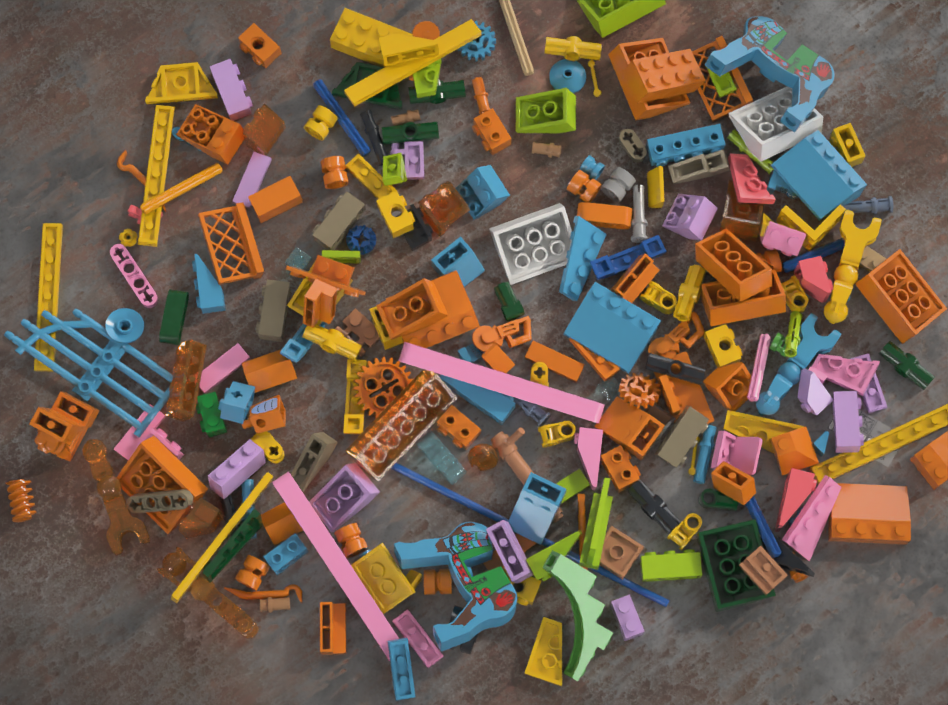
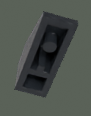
M774 535L781 554L772 559L782 569L814 577L815 573L780 540V537ZM761 538V542H762V545H763V549L769 554V552H768V550H767V548H766V546H765V544H764V542H763V540H762V538Z

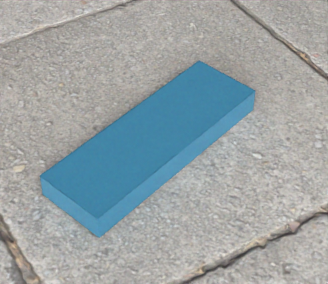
M408 638L389 640L387 643L395 700L414 698L416 696Z

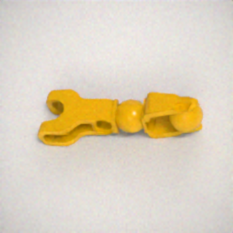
M846 210L839 232L844 239L845 245L839 266L834 271L835 281L830 301L824 306V315L831 324L842 322L848 315L846 303L853 285L858 280L857 270L866 246L876 241L882 221L880 218H873L868 228L859 229L853 223L854 212Z

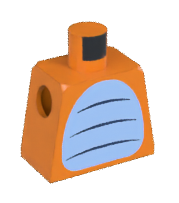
M280 395L252 405L250 407V415L246 416L242 424L243 429L253 426L256 433H262L286 426V410Z

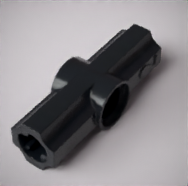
M649 353L645 366L646 370L664 375L667 374L671 378H678L698 385L702 384L706 370ZM672 364L679 365L680 372L678 374L671 372Z
M641 480L628 490V493L642 506L643 512L650 519H654L667 534L680 524L679 519L667 508L662 498L657 494L654 495Z

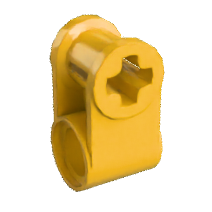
M793 275L791 279L781 283L790 310L803 313L808 304V297L797 277ZM800 300L803 305L797 306L794 301Z
M650 281L648 288L639 298L663 314L673 313L677 303L676 297L663 289L659 284ZM668 300L671 301L673 305L670 307H666L663 305V302Z
M543 362L534 363L531 367L530 381L549 387L547 365ZM538 367H542V371H545L541 373V376L534 372L538 370Z
M563 421L539 427L538 432L541 433L543 441L542 447L547 448L573 440L575 437V425L570 421ZM569 427L572 429V433L564 435L561 432L562 429Z
M268 431L256 433L250 439L264 450V456L270 462L277 464L283 461L285 457L284 451ZM278 451L279 454L276 456L275 454L272 455L271 452Z
M695 513L687 515L673 529L667 539L673 540L682 551L702 525L701 517ZM695 519L698 522V526L691 528L688 526L687 521Z

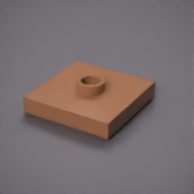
M611 526L605 534L599 565L623 580L643 551L644 546Z

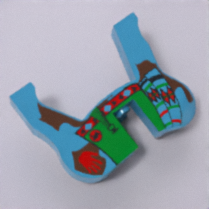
M763 16L750 17L744 24L743 37L729 43L724 49L713 51L707 59L705 66L718 76H721L752 60L760 68L759 72L774 83L777 80L785 86L792 88V107L786 110L780 122L793 132H796L814 110L817 100L826 94L835 76L833 67L827 60L803 44L788 60L784 59L775 50L781 45L787 32L773 19Z
M461 523L448 536L443 538L423 539L415 543H394V555L401 569L448 565L458 591L468 603L453 622L433 626V637L441 652L470 641L476 634L485 629L506 624L512 619L516 611L517 593L501 566L473 576L470 567L492 560L493 553L492 541L486 531L487 527L480 523Z

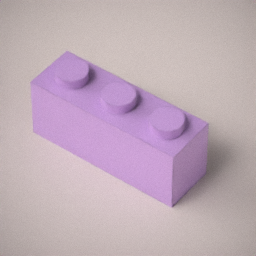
M231 59L209 66L230 120L235 121L252 114L250 108L253 107L250 96L246 97L244 91L247 89L243 80L239 81L237 75L240 72L237 64L233 65Z
M857 391L833 392L835 453L859 452L860 447L864 445L863 434H860L859 427H862V416L858 414V409H861V398H857Z
M249 439L208 475L210 489L225 499L266 463L264 450Z
M502 520L486 529L512 582L518 584L534 575L509 522Z

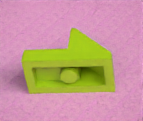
M402 153L383 156L384 185L406 182L407 175Z

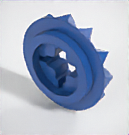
M356 225L353 229L349 230L346 236L347 246L351 251H360L361 255L367 254L376 245V234L365 225ZM363 233L364 239L367 240L362 241V244L359 246V242L355 238H360V235Z

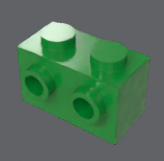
M216 392L197 396L198 403H195L197 413L202 415L203 421H200L202 432H206L209 438L228 433L224 419L220 418L221 410L218 409L220 402Z

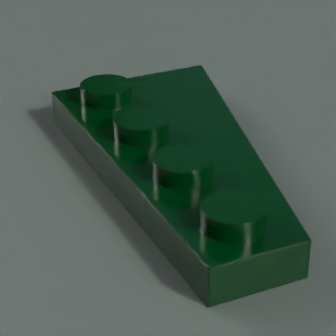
M256 509L250 513L224 547L218 551L215 558L204 566L202 573L204 579L209 583L213 581L263 526L261 514Z

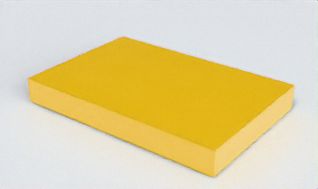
M383 543L351 564L383 614L415 593V590Z

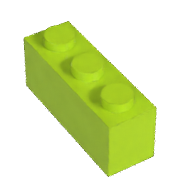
M694 549L684 550L683 553L678 554L675 551H665L662 555H656V552H646L640 558L642 582L699 579L702 577L700 552H695Z

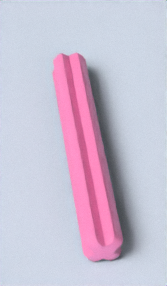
M761 334L759 337L747 399L750 402H757L759 399L771 341L769 334Z

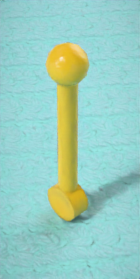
M589 60L588 66L591 69L595 89L593 94L595 97H599L601 91L597 85L594 70L595 62Z
M697 444L693 448L691 468L688 470L691 476L696 471Z

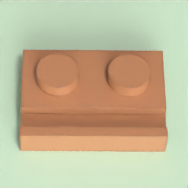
M761 546L739 565L765 595L788 576Z

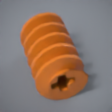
M20 479L6 483L9 485L7 491L11 493L8 499L12 500L9 505L13 508L11 510V514L14 515L12 518L13 522L31 520V516L37 513L35 510H30L31 507L35 506V503H29V500L33 499L34 496L27 494L32 491V488H26V485L31 483L30 480Z

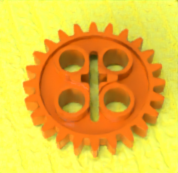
M382 357L380 362L377 358H374V364L371 361L366 362L368 368L365 366L360 367L363 373L356 372L359 379H354L353 382L358 385L353 387L352 390L358 391V394H355L353 397L360 399L356 403L357 405H364L361 411L369 410L368 416L375 413V419H377L381 414L382 419L385 420L388 414L392 419L394 418V412L399 416L401 415L400 409L406 411L407 407L405 404L410 405L412 403L408 398L414 397V394L410 393V390L415 389L414 386H410L414 379H408L411 372L405 373L406 365L400 368V361L393 364V358H389L388 362H386L385 357ZM384 370H388L391 373L390 380H386L383 377ZM398 379L397 383L388 387L385 391L378 393L372 398L369 397L371 393L380 389L382 385L384 386ZM368 380H372L375 383L373 390L368 389L366 385ZM394 387H398L401 390L399 397L393 394ZM378 396L383 397L385 400L383 407L379 406L376 402Z

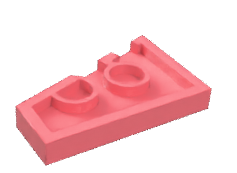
M730 153L728 162L738 202L774 204L775 197L773 194H769L767 191L768 186L758 177V171L749 156L746 154Z

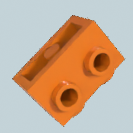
M493 108L473 118L472 129L477 136L480 135L483 140L481 143L484 149L490 151L491 155L511 145L512 138Z
M453 405L437 421V426L439 427L437 430L445 437L447 435L453 439L452 443L459 449L463 447L467 450L481 434V429Z
M621 445L600 456V461L618 493L633 486L640 480L639 476L641 475L637 466L631 464L629 460L631 456L626 448L623 449Z
M725 461L711 473L714 489L742 505H745L756 494L754 478Z

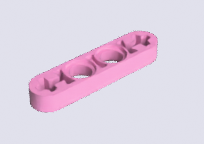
M122 244L114 245L110 250V255L144 307H155L158 303V297L126 247ZM117 250L123 251L122 255L125 258L123 262L120 259V257L116 255ZM127 264L134 265V270L131 273L124 271V267ZM137 279L144 280V285L141 288L134 287V282ZM147 291L148 295L152 297L153 301L150 303L149 301H146V297L143 294V292Z

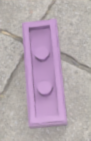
M253 152L233 198V204L244 202L245 208L251 209L252 205L248 196L259 191L272 160L270 157Z
M869 353L851 358L854 360L855 358L862 359V361L872 362ZM876 373L862 396L868 414L887 408Z

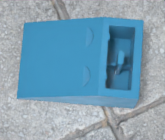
M531 472L508 521L513 532L541 545L566 494V489Z

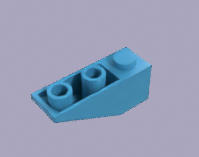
M195 254L192 267L193 272H197V278L194 279L195 290H199V297H196L197 308H201L203 314L226 311L224 292L199 255Z

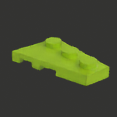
M442 58L413 74L417 98L436 95Z

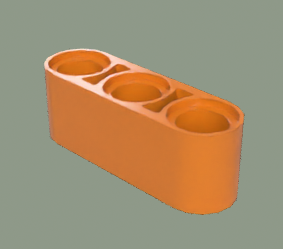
M581 202L578 203L577 216H580L595 227L626 230L631 228L632 208Z

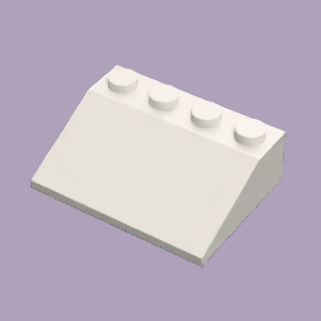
M790 87L780 89L729 113V118L749 151L760 161L795 146L817 130L822 133L823 116L815 108L796 132H793L780 122L786 110L792 107V88Z
M560 203L489 228L510 285L567 265L568 259L566 255L571 246L572 240H570L572 229L565 207Z

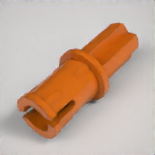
M476 77L472 80L475 92L474 99L477 101L479 114L481 115L490 110L483 79Z

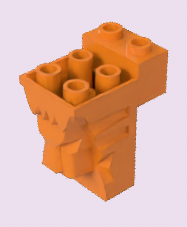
M60 391L52 408L38 407L29 425L38 429V434L35 438L38 450L46 454L50 452L59 458L71 462L89 427L91 428L100 410L66 392Z

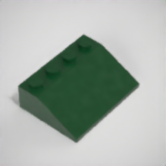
M756 519L698 532L696 538L716 612L776 596L774 588L765 595L739 567L760 546L763 548Z

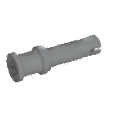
M634 185L632 187L633 219L631 220V226L633 227V236H631V241L641 243L648 239L646 236L648 222L645 219L644 212L645 187L640 185L638 192V185Z

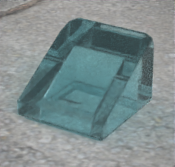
M614 377L609 378L605 382L602 381L596 387V390L610 404L617 396L620 397V392L618 391L620 384Z

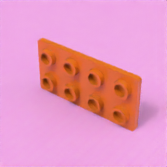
M317 255L312 273L296 267L286 266V270L291 271L290 275L303 279L309 277L308 281L312 283L315 279H318L338 288V291L344 289V294L359 298V295H365L366 293L363 290L349 286L355 267Z
M686 351L677 354L673 359L692 365ZM672 364L671 372L673 374L680 372L679 365ZM654 372L670 415L676 418L674 423L686 406L692 407L709 419L707 424L714 422L713 415L700 385L678 378H671L667 374Z

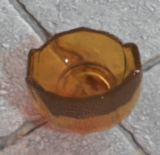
M477 444L470 449L467 455L471 467L475 465L480 471L490 470L499 462L495 448L489 444Z

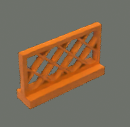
M723 36L716 38V41L692 51L694 56L701 58L698 64L699 68L703 60L709 58L705 56L707 50L715 47L717 51L727 47ZM738 67L729 71L737 88L736 93L728 94L725 103L716 100L717 91L713 99L705 97L706 87L716 89L715 86L708 84L710 80L708 71L700 68L701 72L708 74L706 82L702 84L704 86L703 90L701 87L697 90L712 122L753 102V98ZM734 96L739 98L741 104L731 106L728 105L730 97ZM714 103L724 106L722 112L714 116L712 112Z
M244 202L236 203L232 207L199 213L198 217L218 284L249 278H261L264 268ZM232 212V223L222 219L223 214ZM211 216L217 220L213 227L206 224L205 217ZM219 222L229 227L225 234L215 229ZM230 229L238 232L239 237L236 241L227 236ZM212 232L222 237L219 244L211 241L210 235ZM224 239L234 244L230 251L220 246ZM235 246L243 250L244 255L242 258L232 253ZM217 250L227 254L223 262L216 258L215 253ZM229 256L239 262L235 269L226 264ZM242 263L248 267L250 273L243 274L237 271ZM222 267L233 272L230 277L222 278L220 273Z

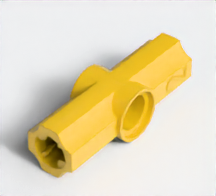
M575 36L566 39L546 37L544 54L564 56L569 61H577L580 58L600 61L602 44L583 42L579 37Z
M694 264L689 267L685 282L680 286L678 302L673 316L678 321H689L694 305L699 301L701 284L706 273V269L700 265Z
M317 324L314 328L306 326L303 333V338L320 345L324 351L331 354L338 353L353 361L357 359L362 348L361 344L345 338L341 332L335 329L328 330Z

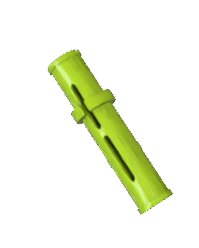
M734 129L727 139L734 143L741 153L744 152L770 175L774 170L771 167L773 162L769 158L760 161L749 151L740 134Z
M799 311L790 313L788 334L785 337L786 349L784 353L790 358L797 355V347L800 344L799 333L802 314Z

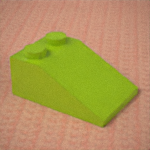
M568 88L516 97L517 133H564L576 130V96Z
M581 530L526 559L537 580L542 578L544 582L553 577L542 568L551 551L553 550L566 557L582 535Z

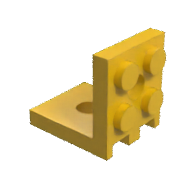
M787 205L780 211L776 222L805 233L806 237L802 246L810 252L841 220L846 209L839 205L815 230Z

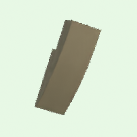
M723 149L708 155L701 154L668 166L673 184L698 180L730 171L728 158Z

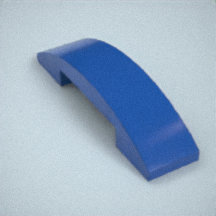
M659 235L642 241L637 246L609 257L606 255L590 262V265L598 280L626 272L639 255L646 253L653 260L667 251Z

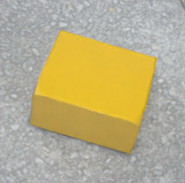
M410 570L405 576L414 590L423 579L422 574L414 570Z

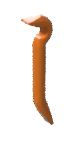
M125 150L117 159V167L122 171H129L145 186L146 176L134 165H123L127 156V151ZM164 204V205H162V208H163V210L166 212V208H165V204Z
M578 494V531L581 530L582 532L579 538L580 557L586 533L585 494Z
M295 584L288 585L284 590L253 592L224 587L226 591L245 600L268 599V597L285 598L289 596L291 590H295L302 603V590Z

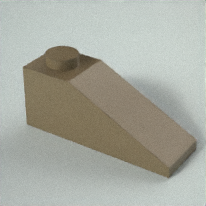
M324 432L311 435L291 473V476L302 492L305 491L328 461L338 443Z

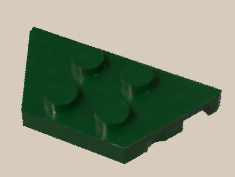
M356 62L351 71L342 78V82L332 90V95L348 98L344 92L345 89L384 67ZM397 83L364 101L398 109L403 107Z

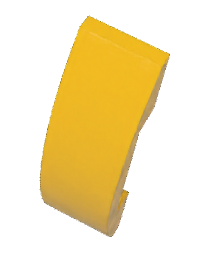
M347 359L344 434H363L365 410L361 411L364 405L356 404L360 399L353 397L355 394H358V391L352 390V388L358 385L353 382L354 379H359L356 372L363 373L360 367H367V360L353 361Z

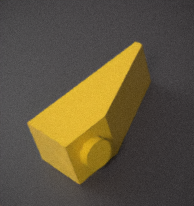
M388 34L378 38L384 66L439 55V47L436 40L402 34Z

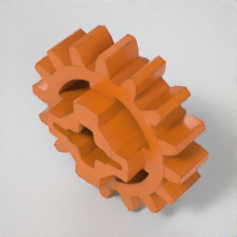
M641 372L639 375L632 373V377L626 375L625 379H621L618 390L620 392L619 396L624 398V403L630 402V407L636 405L637 409L640 406L647 409L648 404L653 407L655 402L658 403L661 394L660 384H655V378L649 379V374L645 377Z

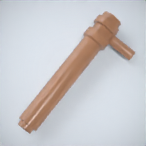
M519 428L510 437L502 431L490 440L493 443L492 447L499 451L501 459L507 462L522 484L525 485L530 473L534 472L519 454L518 448L514 444L525 434L523 428ZM560 507L553 519L554 523L564 517Z

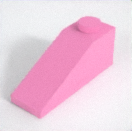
M580 427L579 433L575 432L574 444H578L577 452L591 489L596 491L603 430Z

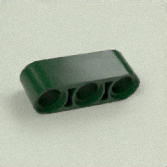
M169 289L159 334L160 343L180 344L188 307L189 292Z

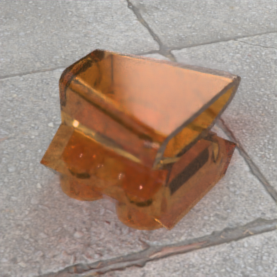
M449 181L440 184L436 190L426 194L417 202L420 205L419 208L424 218L439 237L445 234L454 221L470 211L468 204Z

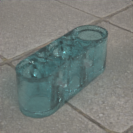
M432 431L416 443L423 454L451 485L467 473L461 463Z

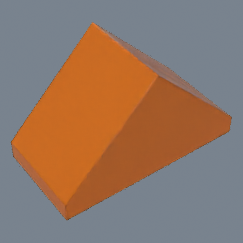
M495 343L481 356L488 368L507 373L515 366L513 361Z

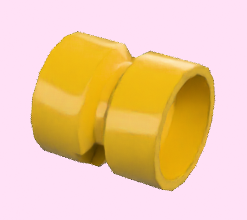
M318 105L312 113L313 118L308 119L304 129L314 138L323 141L329 133L328 128L334 126L338 117L326 107Z

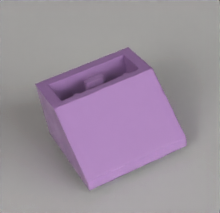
M678 194L662 226L685 238L701 241L718 208L705 196Z

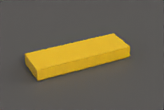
M359 153L345 165L346 169L377 199L397 191L392 185L385 186L383 177Z

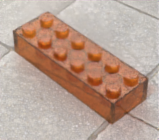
M423 369L345 451L368 476L378 482L457 400V397L435 372Z

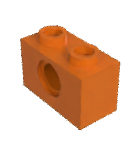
M255 23L238 37L240 49L244 53L252 55L253 61L258 66L262 65L265 69L281 55L280 46ZM256 45L263 46L261 49L254 48Z

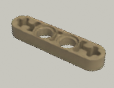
M186 489L137 493L129 497L126 503L132 513L180 510L189 507L193 503V495ZM165 496L170 499L171 505L165 502ZM149 498L155 501V506L150 504Z

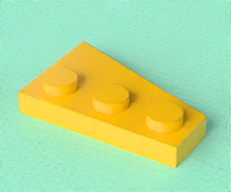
M543 617L524 674L561 687L562 623Z

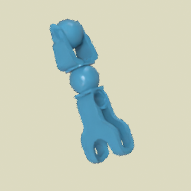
M810 313L800 327V344L797 347V355L793 358L789 357L787 362L779 367L778 373L768 390L759 394L756 407L758 414L761 416L775 414L779 410L780 401L788 394L792 386L800 381L801 370L806 369L816 355L829 353L840 338L841 333L837 330H833L828 336L818 335L814 329L815 322L818 319L815 314Z

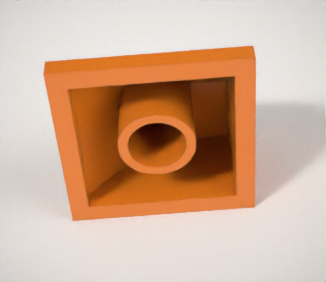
M738 362L716 368L703 380V383L711 395L727 410L736 412L748 400L747 395L751 374L744 363Z
M802 427L769 439L782 476L788 474L791 468L800 470L819 463L807 427Z

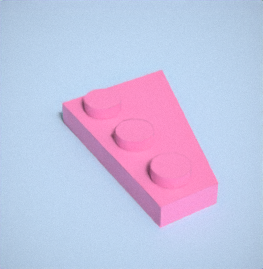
M818 354L812 367L827 376L825 380L850 391H857V394L863 396L880 361L873 360V362L862 361V359L858 358L854 360L845 359L841 356Z

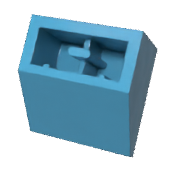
M491 165L477 167L455 188L456 193L474 220L495 209L510 196Z
M461 236L431 259L432 267L440 276L457 270L464 287L485 271L473 250Z

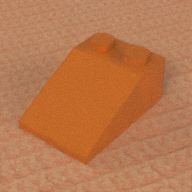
M426 278L376 305L391 340L433 325L448 316L434 282Z
M948 431L925 446L910 459L933 490L948 480Z

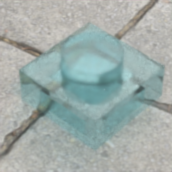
M295 247L285 261V264L305 270L312 257Z

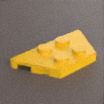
M198 62L161 65L157 72V78L154 79L151 86L152 89L145 101L146 104L214 99L218 98V94Z

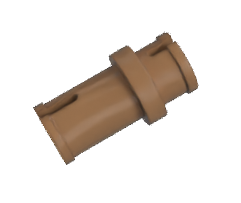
M418 109L414 111L407 110V113L391 116L393 126L421 121Z
M533 142L532 153L548 155L550 158L553 156L560 158L562 146L555 145L554 143Z
M289 597L260 599L261 612L269 611V613H273L274 610H290Z

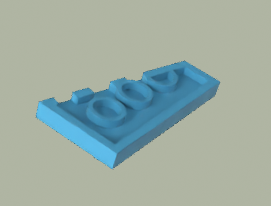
M580 216L574 217V231L571 232L570 240H572L570 250L567 251V265L563 270L559 289L561 294L572 301L578 300L592 269L590 262L596 260L607 235Z

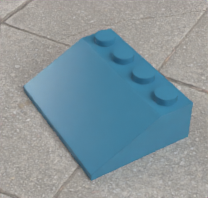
M819 130L805 137L771 165L819 221L829 216L839 205L844 207L860 197L867 186L865 181Z
M595 282L563 335L572 338L583 347H587L593 353L604 357L605 360L614 363L629 374L657 331L661 320Z

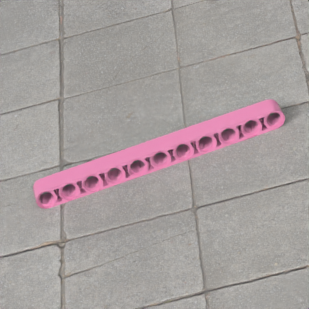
M404 342L399 358L400 362L596 423H599L605 406L590 399Z
M288 471L274 480L272 484L390 661L387 641L399 639L397 634Z

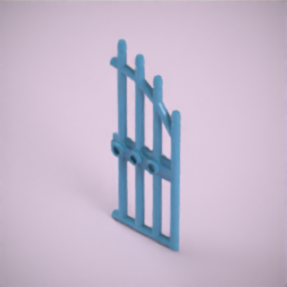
M74 309L72 313L77 318H80V321H61L50 312L44 310L41 315L53 325L42 329L23 319L21 321L22 326L26 329L28 328L33 333L25 341L10 331L5 332L4 336L18 346L15 350L16 353L21 355L26 351L72 383L75 386L72 391L87 402L92 397L135 427L136 431L133 434L139 438L182 382L128 343L123 344L112 340L108 336L105 327L78 309ZM73 328H93L110 341L102 349ZM62 330L96 353L98 357L91 365L48 334ZM41 338L87 371L79 380L31 345ZM124 353H129L171 382L165 392L120 362L119 360ZM116 367L160 399L154 407H151L111 379L108 374ZM102 382L148 413L142 423L96 391Z

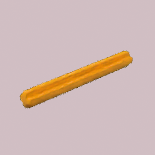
M219 163L213 164L140 205L141 211L147 214L220 174L222 167Z

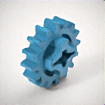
M475 21L474 23L481 30L482 36L457 50L462 51V57L468 55L469 61L474 57L475 62H477L478 57L485 60V55L491 56L490 50H495L496 38H494L495 32H490L491 26L485 28L484 22L478 25L477 21Z

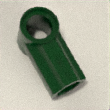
M503 282L494 287L495 294L501 304L502 313L507 322L525 315L522 304L516 298L509 282Z
M705 489L698 497V502L703 508L737 510V501L714 489ZM704 494L712 496V503H707L704 500Z

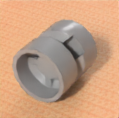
M616 167L610 174L611 179L605 181L600 189L608 198L619 203L626 194L625 190H630L636 180L625 169Z

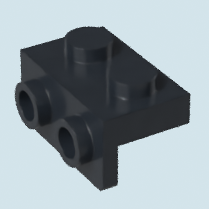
M412 204L407 212L411 211L415 219L413 223L414 229L404 233L403 236L411 250L414 251L432 241L431 234L433 230L429 223H424L422 219L424 215L419 207L416 208Z

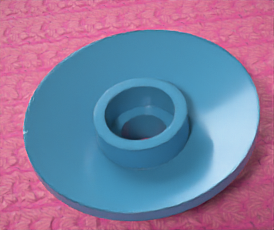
M563 59L552 66L549 80L555 90L568 88L574 94L583 88L586 82V72L579 62ZM570 72L571 76H566L565 73Z
M129 308L117 309L106 320V332L112 340L118 343H131L142 335L144 321L135 310Z

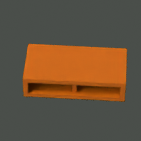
M291 176L248 196L260 223L303 203Z
M646 253L639 255L610 291L633 303L659 272V269L653 264L654 261Z
M315 279L304 296L303 324L314 328L318 320L327 324L332 322L336 312L338 288Z
M281 350L241 363L248 385L255 386V393L297 379L292 361L281 355Z
M285 502L261 514L262 523L274 546L288 539L293 534L303 531Z
M320 602V653L322 655L346 654L345 603Z

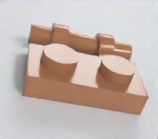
M356 308L342 321L347 327L345 330H342L339 326L335 328L345 338L352 341L354 340L349 335L353 332L359 338L356 343L362 346L366 344L370 349L380 339L375 325ZM361 348L360 350V357H362L366 353V351L363 348Z

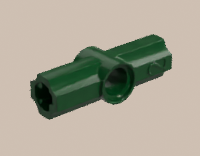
M438 80L436 95L417 98L415 86L408 87L410 104L424 102L440 104L447 99L466 97L464 80L452 82Z
M407 122L400 126L382 127L383 144L439 139L438 122L419 124ZM412 130L415 134L408 136L406 132Z
M891 341L879 352V355L894 366L895 371L899 375L909 378L923 390L935 378V376L920 365L919 360L915 356L905 353Z

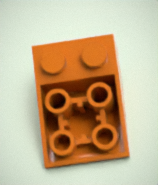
M195 104L176 135L210 157L228 165L247 136V133L239 123Z
M617 396L602 415L599 423H596L594 427L603 430V434L618 445H621L624 449L626 448L636 458L642 460L656 442L665 425L647 412L637 409L636 406L630 407V403H624L623 399Z

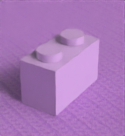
M630 594L611 601L610 606L624 641L643 635L645 631Z

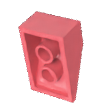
M791 468L786 476L774 532H779L805 499L815 491L817 480H814V473Z

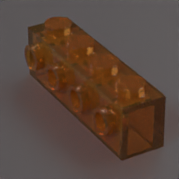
M190 339L179 344L177 347L176 363L172 370L174 373L173 380L169 386L170 396L166 403L167 417L182 422L194 417L207 345Z

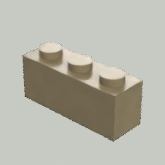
M347 191L344 195H340L337 198L335 207L326 212L321 225L317 224L313 229V240L326 250H335L366 210L365 204Z
M267 279L266 285H263L262 296L264 301L259 306L261 320L260 322L257 321L256 333H258L260 339L283 342L288 311L287 304L289 303L291 292L290 282Z
M686 406L654 454L673 467L682 466L687 458L685 455L688 450H692L697 444L698 440L696 438L700 433L703 434L707 429L709 419L692 407Z

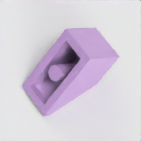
M807 369L801 370L797 397L802 403L800 406L806 413L810 412L818 415L833 399L814 372Z

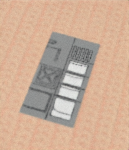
M858 409L859 416H862V427H859L860 434H863L864 442L892 430L889 426ZM833 411L822 428L834 435ZM898 449L876 459V461L889 467Z

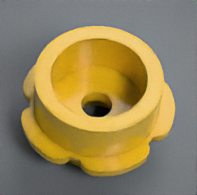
M125 229L119 235V240L125 247H131L137 242L138 235L132 229Z

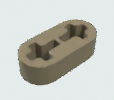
M624 129L619 136L621 146L632 161L642 162L647 154L645 146L633 130ZM624 135H626V136H628V137H629V136H632V137H631V143H632V144H630V142H629L628 140H625V141H624V137H625ZM634 147L636 148V150H637L638 152H639V151H642L641 156H639V155H634V154H635V149H634Z

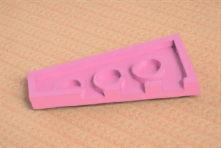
M826 475L782 538L783 542L808 561H810L841 489V486Z

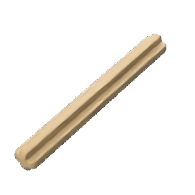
M499 0L525 76L532 75L534 69L510 0Z

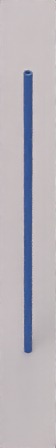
M392 460L387 465V467L496 522L502 520L509 521V519ZM544 538L541 545L549 547L555 544V542ZM570 550L566 557L579 563L580 555ZM600 565L598 570L589 568L664 607H667L670 601L626 578L620 579Z

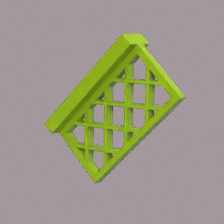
M604 478L601 494L594 493L579 566L596 570L599 568L613 500L612 496L607 495L610 478Z

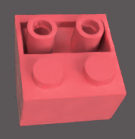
M821 256L799 261L794 270V275L799 280L803 291L821 303L827 301L831 290H833L831 279L827 278L826 272H828L826 262L822 260Z

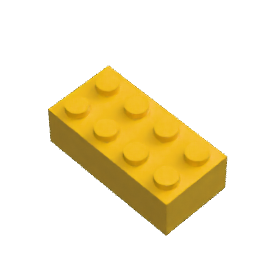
M344 8L330 38L331 48L373 65L386 67L384 66L378 38L388 34L413 36V34Z

